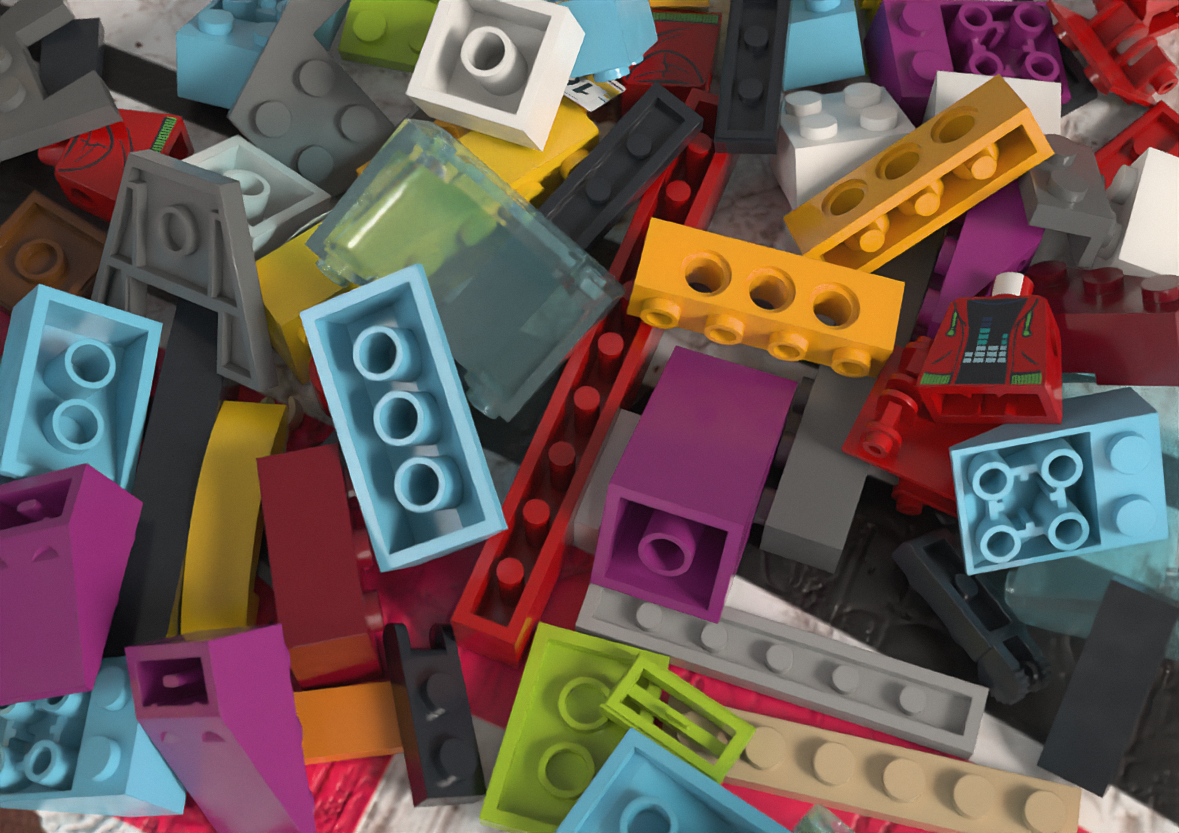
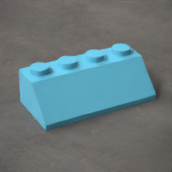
M416 263L299 312L380 572L413 567L474 546L508 529L423 265Z

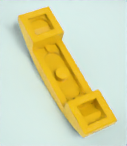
M224 400L206 448L192 510L182 589L181 634L198 630L256 625L260 597L253 591L264 528L256 458L283 453L290 410L287 405Z

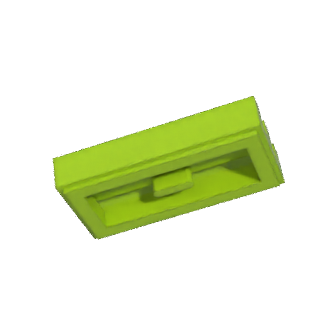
M641 651L638 652L600 705V713L626 731H629L632 727L719 785L723 783L725 776L733 768L740 754L748 746L756 732L755 727ZM642 675L731 735L733 738L728 746L637 685L636 682ZM624 698H628L717 759L715 765L713 766L622 703Z

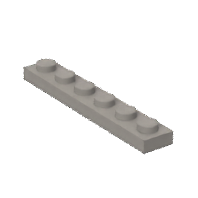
M590 583L575 624L576 632L669 656V664L966 760L974 753L989 688L726 605L719 624L593 583Z

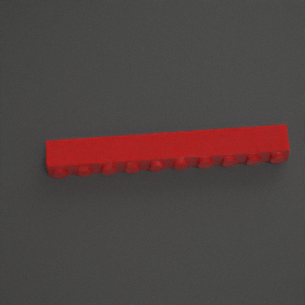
M692 87L685 104L704 118L703 129L643 194L501 507L508 529L487 539L452 615L451 624L457 646L513 668H520L574 542L573 521L621 410L630 411L665 330L648 325L640 317L626 314L651 217L707 231L740 154L715 152L714 134L719 101L718 95Z

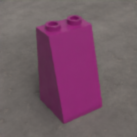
M676 345L609 481L590 583L719 624L753 525L760 498L767 484L782 435L786 428L798 382Z

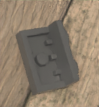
M1045 134L1044 136L1054 154L1017 178L1028 225L1066 232L1075 266L1089 269L1099 249L1106 248L1110 244L1116 228V213L1111 209L1107 197L1105 178L1103 174H1100L1092 147L1076 144L1058 134Z

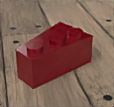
M1058 260L1038 262L1027 269V273L1024 275L1030 278L1034 284L1032 295H1040L1048 300L1061 336L1062 373H1095L1096 385L1179 387V276L1164 274L1148 278L1124 275L1121 269L1114 267H1103L1093 270L1069 268L1065 262Z
M338 443L256 458L278 623L282 625L284 643L290 654V667L302 691L342 687L384 678L376 632L385 630L378 590H368L364 568L374 566L372 546L367 527L356 526L353 507L359 506V501L348 466L345 467Z

